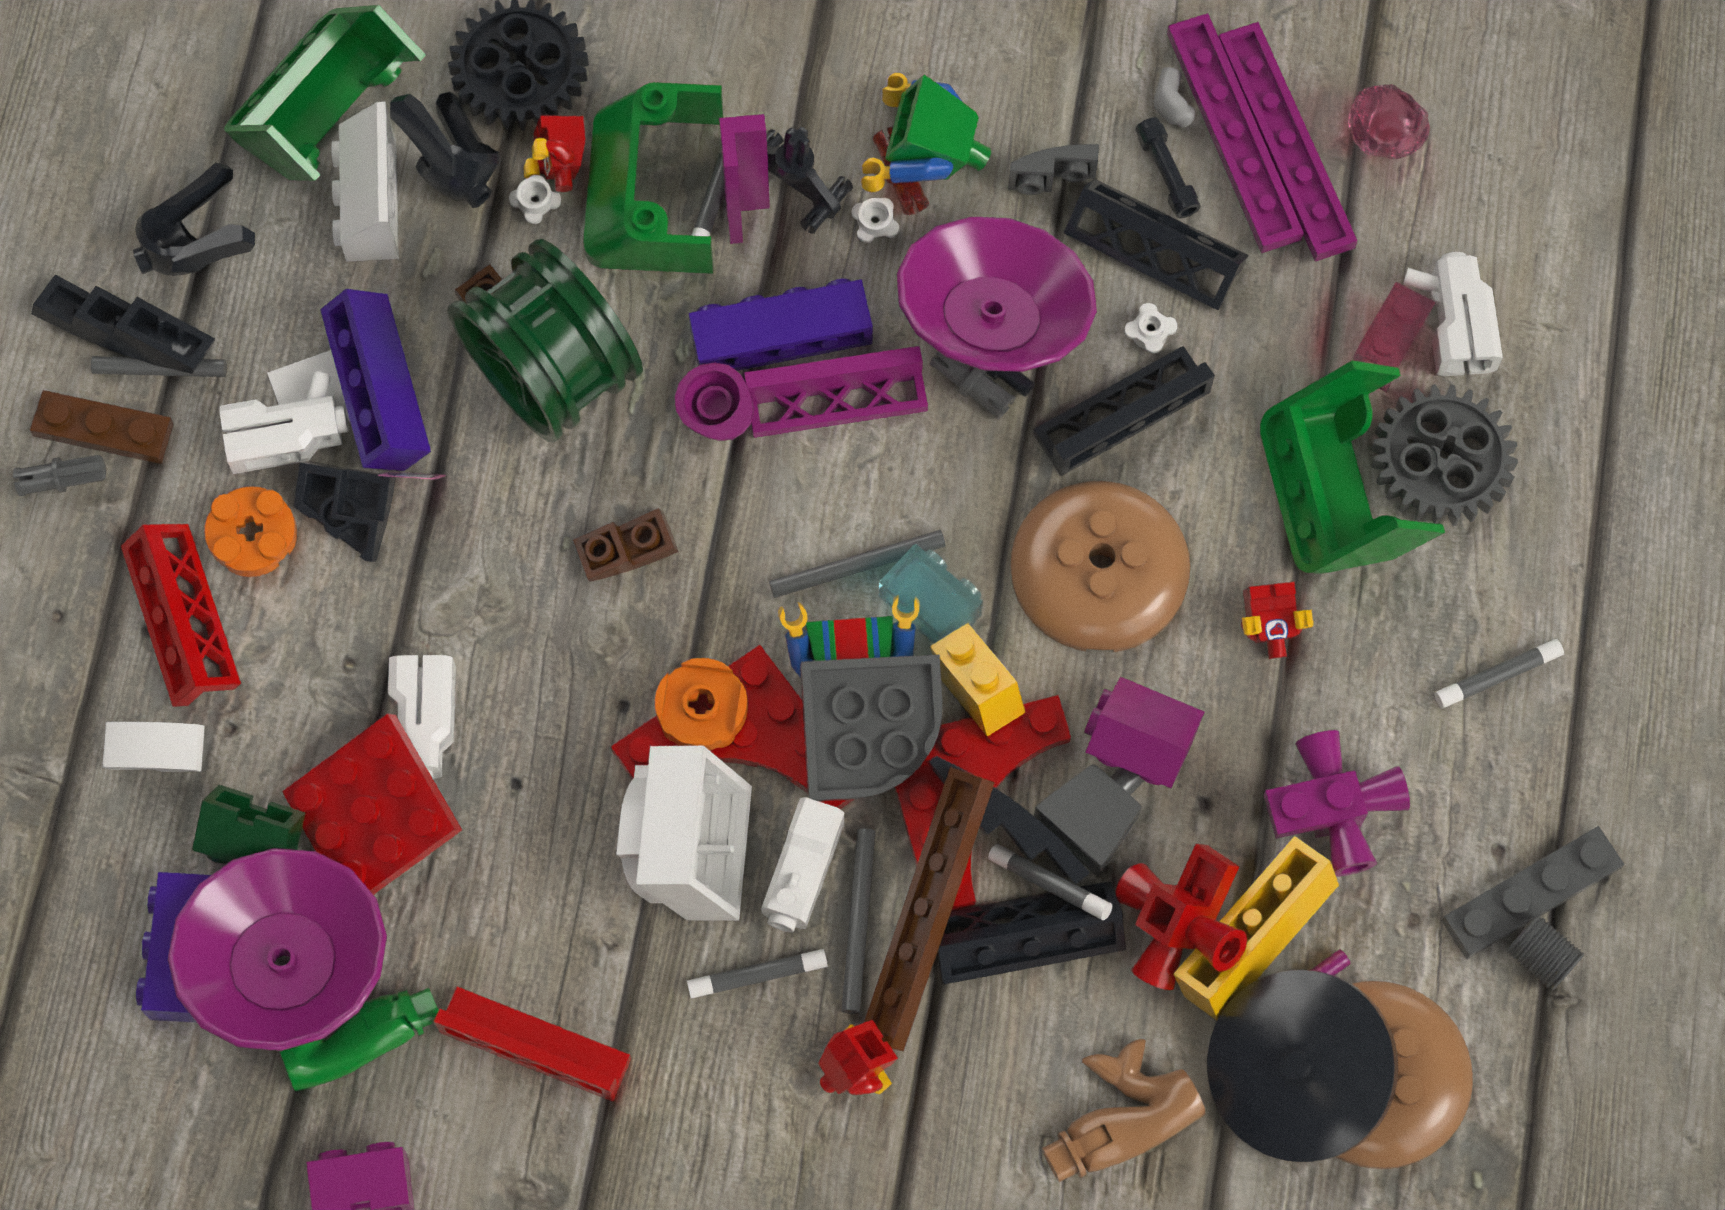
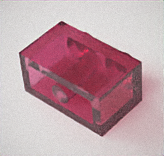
M1395 282L1358 346L1353 361L1397 367L1400 370L1425 328L1435 301ZM1394 380L1379 389L1387 393Z

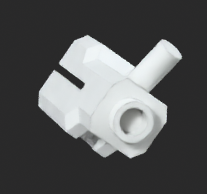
M1463 252L1447 253L1437 260L1432 275L1408 268L1403 285L1430 292L1432 301L1437 304L1440 326L1437 328L1432 340L1436 374L1440 376L1464 375L1463 361H1467L1468 375L1497 371L1503 357L1493 290L1480 280L1477 257L1466 256Z
M314 372L307 398L297 402L266 407L258 400H250L220 406L222 430L227 432V434H223L227 462L233 474L306 462L312 458L318 449L342 445L341 433L349 432L345 407H336L333 397H326L331 378L330 375L323 372Z
M418 655L389 657L388 695L392 704L398 709V719L432 778L442 777L443 752L454 742L456 666L453 657L423 655V668L418 667Z
M807 797L800 798L788 830L786 842L761 907L762 914L769 918L767 923L770 926L789 933H793L795 927L806 929L844 827V812L839 808Z

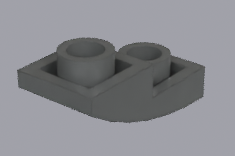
M1077 144L1048 148L1011 162L1008 190H1018L1026 195H1037L1042 192L1052 191L1053 177H1062L1071 182L1095 179L1099 144Z

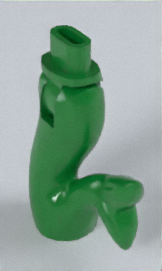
M426 988L409 995L407 990L398 992V994H387L365 1002L360 1011L342 1024L328 1040L320 1039L279 1051L294 1091L319 1086L354 1072L381 1055L408 1042L415 1035L413 1028H415L418 1036L423 1035V1027L433 1024L439 1011L430 989Z

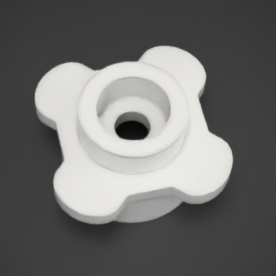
M533 175L523 180L517 190H513L510 193L509 202L511 206L518 207L525 214V220L528 223L537 224L542 221L543 215L550 209H557L561 205V196L558 192L551 191L544 177ZM532 197H538L539 201L532 202Z
M871 198L853 206L852 217L858 222L857 237L860 241L870 243L876 237L886 236L893 238L898 234L899 224L893 219L894 205L890 199ZM877 217L880 221L873 223L871 219Z
M1151 303L1143 304L1139 309V315L1136 319L1128 322L1125 326V335L1129 339H1133L1137 346L1149 353L1160 352L1167 336L1173 335L1177 331L1176 320L1172 317L1163 316L1157 311V307ZM1153 325L1155 330L1149 331L1147 326Z

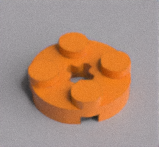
M243 487L235 489L228 494L219 495L214 499L211 511L205 522V540L212 556L221 565L227 567L230 572L239 576L256 577L272 572L280 566L279 562L285 558L287 553L290 555L297 540V525L291 509L278 492L261 487ZM255 522L256 526H263L262 532L255 533V540L247 541L244 534H239L241 528H244L247 523Z
M694 658L681 663V667L675 669L670 675L668 672L661 679L655 695V710L662 731L667 739L679 746H705L708 750H713L717 747L724 748L734 741L735 735L742 729L746 720L748 703L746 690L742 682L726 664L714 659ZM704 694L707 695L708 703L714 704L712 710H706L705 714H696L694 708L688 707L689 702L697 701L699 695Z

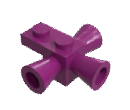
M1322 731L1299 739L1295 745L1313 780L1265 791L1264 799L1275 838H1283L1309 831H1314L1315 838L1329 836L1331 864L1336 877L1360 873L1376 866L1377 861L1360 828L1368 812L1409 811V791L1401 768L1395 766L1359 783L1355 770L1343 773L1339 731Z

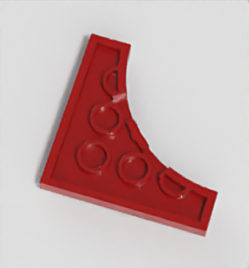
M758 645L728 666L732 669L733 674L739 678L746 690L748 710L742 729L735 735L734 741L724 748L717 747L709 751L725 763L743 764L752 767H758L759 765L785 776L788 781L808 794L802 699L762 646ZM704 694L699 695L697 701H690L688 707L695 709L696 714L700 715L705 714L706 710H712L714 704L708 703L707 695ZM656 715L612 745L611 751L633 780L635 765L649 764L650 746L679 745L665 737ZM855 799L819 802L842 809Z
M1059 695L1023 704L1024 714L989 736H986L972 717L940 726L935 744L921 766L909 778L894 787L916 867L944 787L942 781L926 762L933 756H938L976 776L995 782L993 787L998 789V786L1017 767L1020 768L1023 764L1043 752L1071 741L1070 731ZM971 854L951 911L975 906L976 904L972 885Z

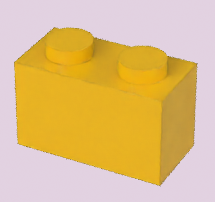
M969 623L930 646L932 655H940L942 682L986 736H989L1025 713L1017 681Z

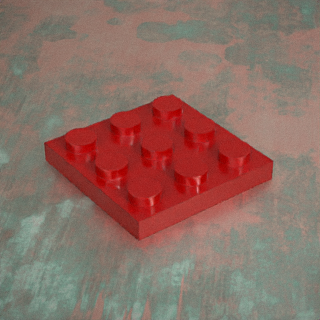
M387 713L282 791L291 808L305 812L302 828L314 850L352 869L373 895L462 831L461 826L399 719L394 714Z

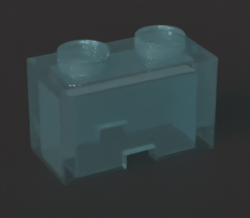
M914 544L879 581L878 596L892 607L894 598L899 595L897 607L903 613H910L914 610V599L916 596L920 602L917 618L923 622L919 627V631L931 642L936 643L967 623L972 626L982 616L983 600L980 599L982 595L970 581L965 578L958 580L946 570L948 568L947 564L937 553L930 549L925 552L917 544Z

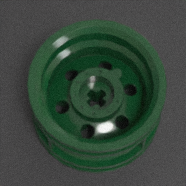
M536 239L529 245V254L519 252L512 257V273L488 291L479 287H473L466 292V303L455 301L448 306L447 312L450 322L464 348L499 396L539 437L547 442L554 443L561 438L563 434L562 427L572 429L579 424V411L604 391L610 394L619 393L626 385L625 379L634 381L641 376L643 366L639 353L625 327L588 277L552 243L544 239Z

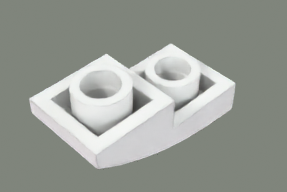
M106 722L103 768L112 770L152 769L161 772L201 771L205 726L162 722Z

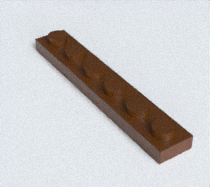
M953 767L949 769L864 1022L873 1020L884 1036L882 1038L883 1042L887 1041L892 1049L903 1052L995 783Z

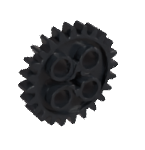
M497 0L495 1L496 12L490 14L481 7L479 8L481 17L479 22L471 18L465 20L469 33L456 31V40L459 45L450 46L449 50L453 61L448 62L450 75L453 76L451 78L454 91H459L458 95L462 105L470 103L471 115L473 117L485 111L484 116L487 125H491L498 117L501 118L503 130H507L512 120L518 121L521 131H525L527 120L533 119L537 125L540 116L545 114L558 116V106L571 110L572 102L569 95L581 97L582 89L579 82H586L588 80L587 70L584 68L589 65L588 54L583 52L586 50L584 37H577L579 34L576 23L566 25L567 18L564 11L552 17L551 3L545 4L539 11L536 10L534 0H529L526 7H520L518 0H512L510 8L504 9L500 1ZM518 33L526 35L519 40L509 39L510 36ZM492 42H496L497 44H499L502 47V49L499 46L493 44ZM548 58L558 60L551 65L541 64L543 60ZM489 62L497 64L488 70L480 68V66ZM535 78H536L538 81H540V82H542V83H544V84H547V85H546V86L540 85V84L535 80ZM520 87L529 89L526 93L520 95L511 93Z

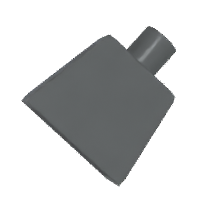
M1092 764L1042 800L1035 807L1034 817L1053 832L1084 866L1099 877L1139 817L1142 806L1131 794L1144 780L1138 774L1121 767L1109 777L1097 765Z

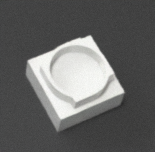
M650 746L649 764L635 765L634 778L630 782L624 796L616 855L622 860L624 873L630 887L649 903H663L686 920L739 921L752 786L705 746Z

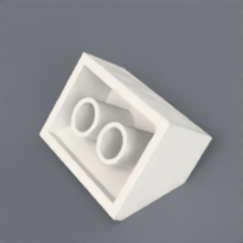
M376 102L340 123L339 141H332L333 166L339 167L340 180L332 181L333 203L335 207L340 206V220H333V240L335 246H342L346 262L399 259L396 138L386 102Z

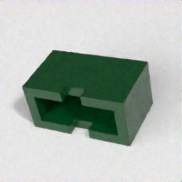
M219 784L202 800L192 851L205 854L213 862L228 864L233 859L272 848L297 850L305 812L272 801L266 809L252 804L253 795Z

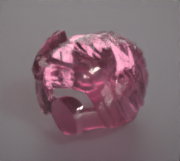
M1393 84L1367 87L1360 91L1351 106L1348 116V126L1355 144L1363 153L1373 157L1400 159L1409 156L1423 146L1428 139L1430 131L1428 112L1410 94Z

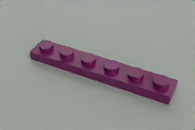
M1206 13L1169 25L1167 30L1168 38L1261 254L1301 241L1304 232L1209 14Z
M1259 22L1219 34L1218 37L1304 232L1303 236L1314 261L1316 262L1355 249L1358 242Z

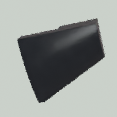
M313 461L300 462L294 507L308 518H314L321 523L325 531L334 538L342 539L358 551L363 560L376 562L387 526L396 477L378 476L381 473Z

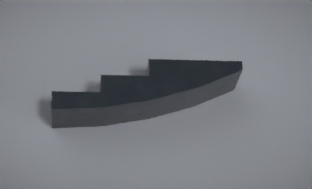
M56 274L32 306V315L72 335L153 365L190 374L194 373L215 342V338L139 297H136L133 303L130 304L98 286H95L91 293Z
M933 756L926 762L943 784H945L950 767L968 772L938 756ZM993 787L979 827L983 834L988 835L998 826H1001L1027 859L1032 860L1044 850L1067 880L1075 885L1090 873L1053 832L1019 803Z

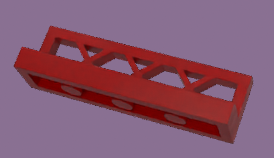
M189 524L142 525L121 545V549L172 706H189L203 692L235 690L241 684ZM163 538H177L182 553L180 559L166 549ZM178 575L192 584L195 592L193 599L179 589L176 581ZM192 615L205 624L208 632L206 639L192 630L189 621ZM205 655L219 665L222 677L207 676L203 663Z
M458 986L447 1010L439 1008L434 1020L436 1027L443 1035L612 1102L631 1060L630 1054Z

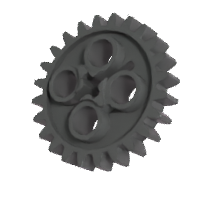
M1434 384L1431 386L1428 397H1425L1416 388L1411 396V402L1402 396L1399 397L1396 403L1397 411L1388 408L1383 417L1386 423H1378L1375 434L1379 438L1374 439L1371 451L1379 455L1374 457L1371 467L1382 469L1383 471L1379 474L1376 483L1377 485L1391 484L1386 498L1390 500L1400 496L1403 501L1399 511L1404 512L1411 506L1417 508V521H1420L1425 513L1428 512L1432 513V521L1435 524H1439L1443 515H1448L1452 526H1456L1461 513H1464L1466 518L1473 522L1478 515V508L1488 514L1494 505L1492 499L1498 502L1502 501L1506 494L1503 487H1510L1515 477L1509 471L1515 470L1518 459L1509 455L1514 453L1517 442L1504 440L1509 436L1512 426H1498L1497 423L1503 412L1498 410L1488 414L1485 409L1489 399L1485 398L1476 405L1472 402L1473 390L1471 389L1460 398L1456 396L1455 385H1450L1446 395H1441L1438 387ZM1432 422L1440 428L1441 432L1429 433L1422 427L1421 423ZM1468 438L1475 439L1482 445L1483 449L1472 450L1464 444L1463 440ZM1412 439L1414 443L1409 444L1407 440ZM1446 451L1449 453L1448 459L1441 458L1439 456L1440 452ZM1417 460L1424 465L1425 471H1413L1406 465L1405 461ZM1474 466H1480L1481 471H1477ZM1448 477H1460L1467 484V488H1455L1449 483Z

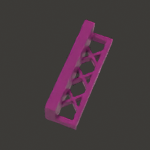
M764 114L719 118L730 244L743 243L741 211L770 208L767 137Z
M920 346L744 372L745 382L750 391L754 407V415L751 421L753 437H764L928 411V402L922 376L923 360ZM913 380L917 400L898 402L887 393L895 383ZM884 385L881 389H879V388L876 387V386ZM860 388L875 396L866 408L855 409L843 401L851 390ZM834 392H840L837 396L832 394ZM820 395L831 403L823 414L814 416L800 408L808 396ZM797 398L793 403L788 400ZM881 401L885 403V405L878 406ZM777 402L787 409L779 421L760 423L757 404ZM837 408L842 410L840 412H835ZM794 414L799 417L791 419Z

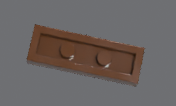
M43 390L30 432L33 437L162 464L174 423L171 417Z

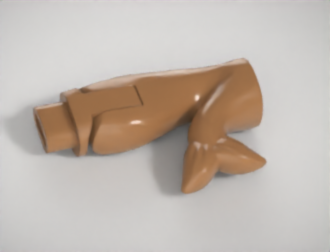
M1137 1039L1127 1044L1121 1050L1118 1057L1094 1054L1083 1058L1082 1063L1104 1081L1116 1086L1126 1096L1146 1103L1148 1106L1097 1109L1071 1123L1067 1133L1065 1131L1059 1132V1140L1042 1148L1044 1157L1057 1181L1061 1182L1075 1174L1083 1178L1086 1176V1170L1088 1173L1096 1172L1130 1160L1158 1146L1205 1115V1107L1188 1074L1183 1069L1151 1077L1142 1074L1140 1070L1146 1043L1144 1039Z

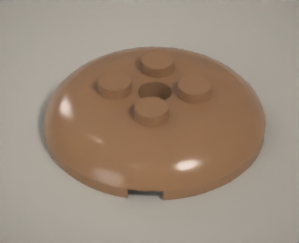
M1088 481L1066 486L1055 491L1040 501L1029 512L1018 529L1013 543L1011 579L1021 608L1034 625L1044 634L1076 650L1086 651L1087 649L1118 652L1147 642L1172 621L1179 611L1187 592L1190 579V556L1187 543L1179 525L1172 515L1155 499L1136 488L1108 481ZM1096 555L1109 556L1112 565L1108 568H1097L1091 563L1090 557Z
M1385 981L1352 983L1374 1002L1392 1031L1398 1055V1081L1391 1106L1377 1129L1360 1145L1336 1158L1356 1166L1371 1169H1392L1408 1166L1427 1158L1441 1148L1452 1137L1463 1121L1470 1103L1473 1086V1072L1469 1051L1461 1032L1450 1016L1433 1000L1422 993L1400 984Z

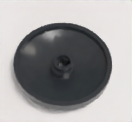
M1287 970L1276 972L1254 981L1241 990L1228 1003L1219 1016L1210 1038L1207 1053V1076L1210 1091L1219 1113L1230 1129L1242 1141L1257 1151L1276 1159L1292 1162H1315L1334 1158L1352 1150L1377 1129L1386 1116L1395 1095L1398 1081V1055L1392 1031L1385 1017L1374 1002L1360 989L1331 974L1311 970Z

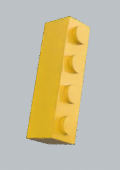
M1294 836L1219 921L1241 929L1246 933L1247 945L1240 960L1232 968L1220 972L1215 970L1196 948L1174 973L1184 997L1217 1021L1228 1003L1241 990L1261 976L1339 886L1331 861Z

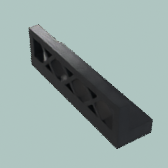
M1097 179L1084 186L1064 230V234L1216 310L1222 307L1235 277L1242 271L1249 255ZM1086 207L1101 214L1107 231L1094 235L1078 227ZM1113 221L1121 224V226L1115 227ZM1129 229L1139 233L1146 250L1134 254L1123 250L1117 233ZM1108 236H1109V237H1110V240H1111V243H1109L1108 241H1106V240H1104V239H1102V238H1105V237H1108ZM1151 240H1153V241H1155V242H1157V243H1159V244H1161V245H1158V246L1153 247V244H1152V241H1151ZM1166 249L1179 253L1184 269L1174 273L1163 270L1156 253ZM1148 256L1150 263L1141 258ZM1190 259L1199 264L1192 266ZM1209 268L1224 276L1216 296L1200 288L1195 272ZM1187 275L1189 282L1179 277Z
M1182 346L1034 428L1033 435L1060 476H1063L1211 393L1215 375L1206 362L1197 366L1185 347ZM1180 362L1186 373L1168 383H1162L1163 371ZM1158 374L1156 381L1149 380L1151 377ZM1135 386L1153 390L1130 404L1124 403L1126 392ZM1120 395L1119 402L1112 401V399ZM1098 407L1116 411L1093 425L1086 424L1089 412ZM1083 416L1081 423L1074 421ZM1060 428L1078 432L1057 445H1054L1048 436Z
M1111 881L1081 886V888L1112 904V911L1105 920L1097 918L1050 892L951 911L945 929L960 926L966 929L961 932L943 934L937 951L943 985L1126 950L1123 913ZM1050 909L1058 911L1056 914L1045 916L1038 914L1040 911ZM1002 918L1012 920L1003 924L992 923L994 920Z

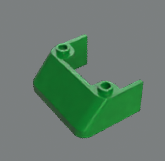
M380 5L332 9L312 26L235 112L225 125L224 131L237 144L288 180L315 181L320 176V173L316 170L320 164L317 160L320 150L316 145L367 87H375L379 84L383 87L388 86L400 75L402 69L399 66L403 62L421 61L426 54Z
M648 83L597 112L593 120L583 239L585 255L591 264L603 269L713 274L714 263L711 236L668 234V217L665 210L657 203L651 201H635L634 196L640 125L657 126L667 122L720 125L719 118H724L722 85Z
M1352 360L1270 407L1261 419L1260 435L1292 556L1296 566L1305 573L1325 574L1394 560L1445 533L1443 524L1401 520L1389 515H1382L1375 519L1372 518L1351 441L1366 433L1371 425L1373 411L1368 394L1400 377V370L1397 367Z

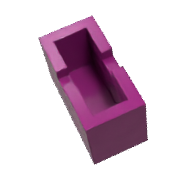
M394 1142L370 1144L366 1146L365 1153L347 1155V1150L343 1149L325 1151L318 1154L319 1160L306 1162L312 1210H415L408 1154L403 1147L395 1148Z

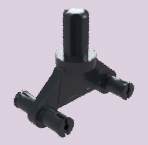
M801 126L798 130L789 128L785 133L784 140L779 133L775 135L776 131L770 129L766 134L768 172L813 201L814 207L800 221V224L805 231L810 227L808 233L815 234L826 218H834L840 211V202L853 189V185L848 179L843 183L845 177L839 176L836 182L829 189L813 168L814 154L809 147L808 130Z

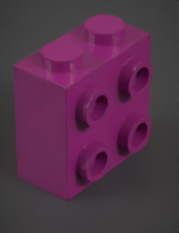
M1120 676L1113 691L1103 690L1097 707H1094L1084 733L1090 735L1091 739L1085 753L1095 756L1104 765L1121 767L1138 774L1147 783L1164 785L1172 789L1194 741L1205 711Z

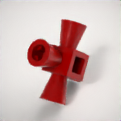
M1195 844L1177 885L1163 884L1144 863L1135 864L1126 870L1117 884L1116 897L1118 902L1141 911L1135 925L1153 937L1151 943L1131 969L1136 977L1154 987L1174 990L1176 984L1174 973L1179 968L1183 948H1197L1215 970L1220 972L1232 968L1240 960L1247 945L1246 933L1241 929L1216 920L1240 866L1208 845Z

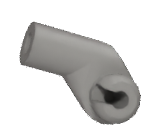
M1165 67L1161 70L1154 96V108L1171 125L1176 124L1180 128L1188 127L1195 118V110L1178 93L1182 73L1175 68Z

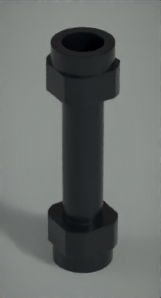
M1157 117L1142 121L1135 128L1138 141L1144 151L1150 150L1170 191L1168 203L1172 211L1175 212L1179 219L1195 214L1201 208L1197 199L1198 196L1192 185L1186 186L1166 145L1168 134L1164 125L1160 123Z

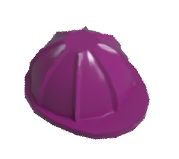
M716 362L699 365L689 371L678 384L675 394L676 412L683 424L695 433L708 439L727 441L740 436L750 426L754 415L750 391L741 374L729 365Z

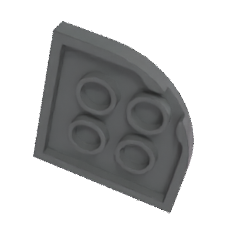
M939 654L805 661L800 663L808 798L816 801L860 799L879 795L901 784L921 766L931 752L941 726L942 686Z

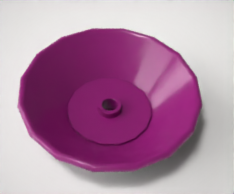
M971 216L935 226L909 247L896 274L898 304L916 335L945 357L985 371L1025 372L1060 361L1085 341L1097 313L1094 281L1077 254L1046 230L1011 218Z
M272 848L233 859L198 884L175 919L168 963L176 997L203 1030L239 1048L283 1051L324 1039L360 1011L381 977L387 934L376 897L352 869L316 851ZM279 957H290V961L286 965H275V961Z

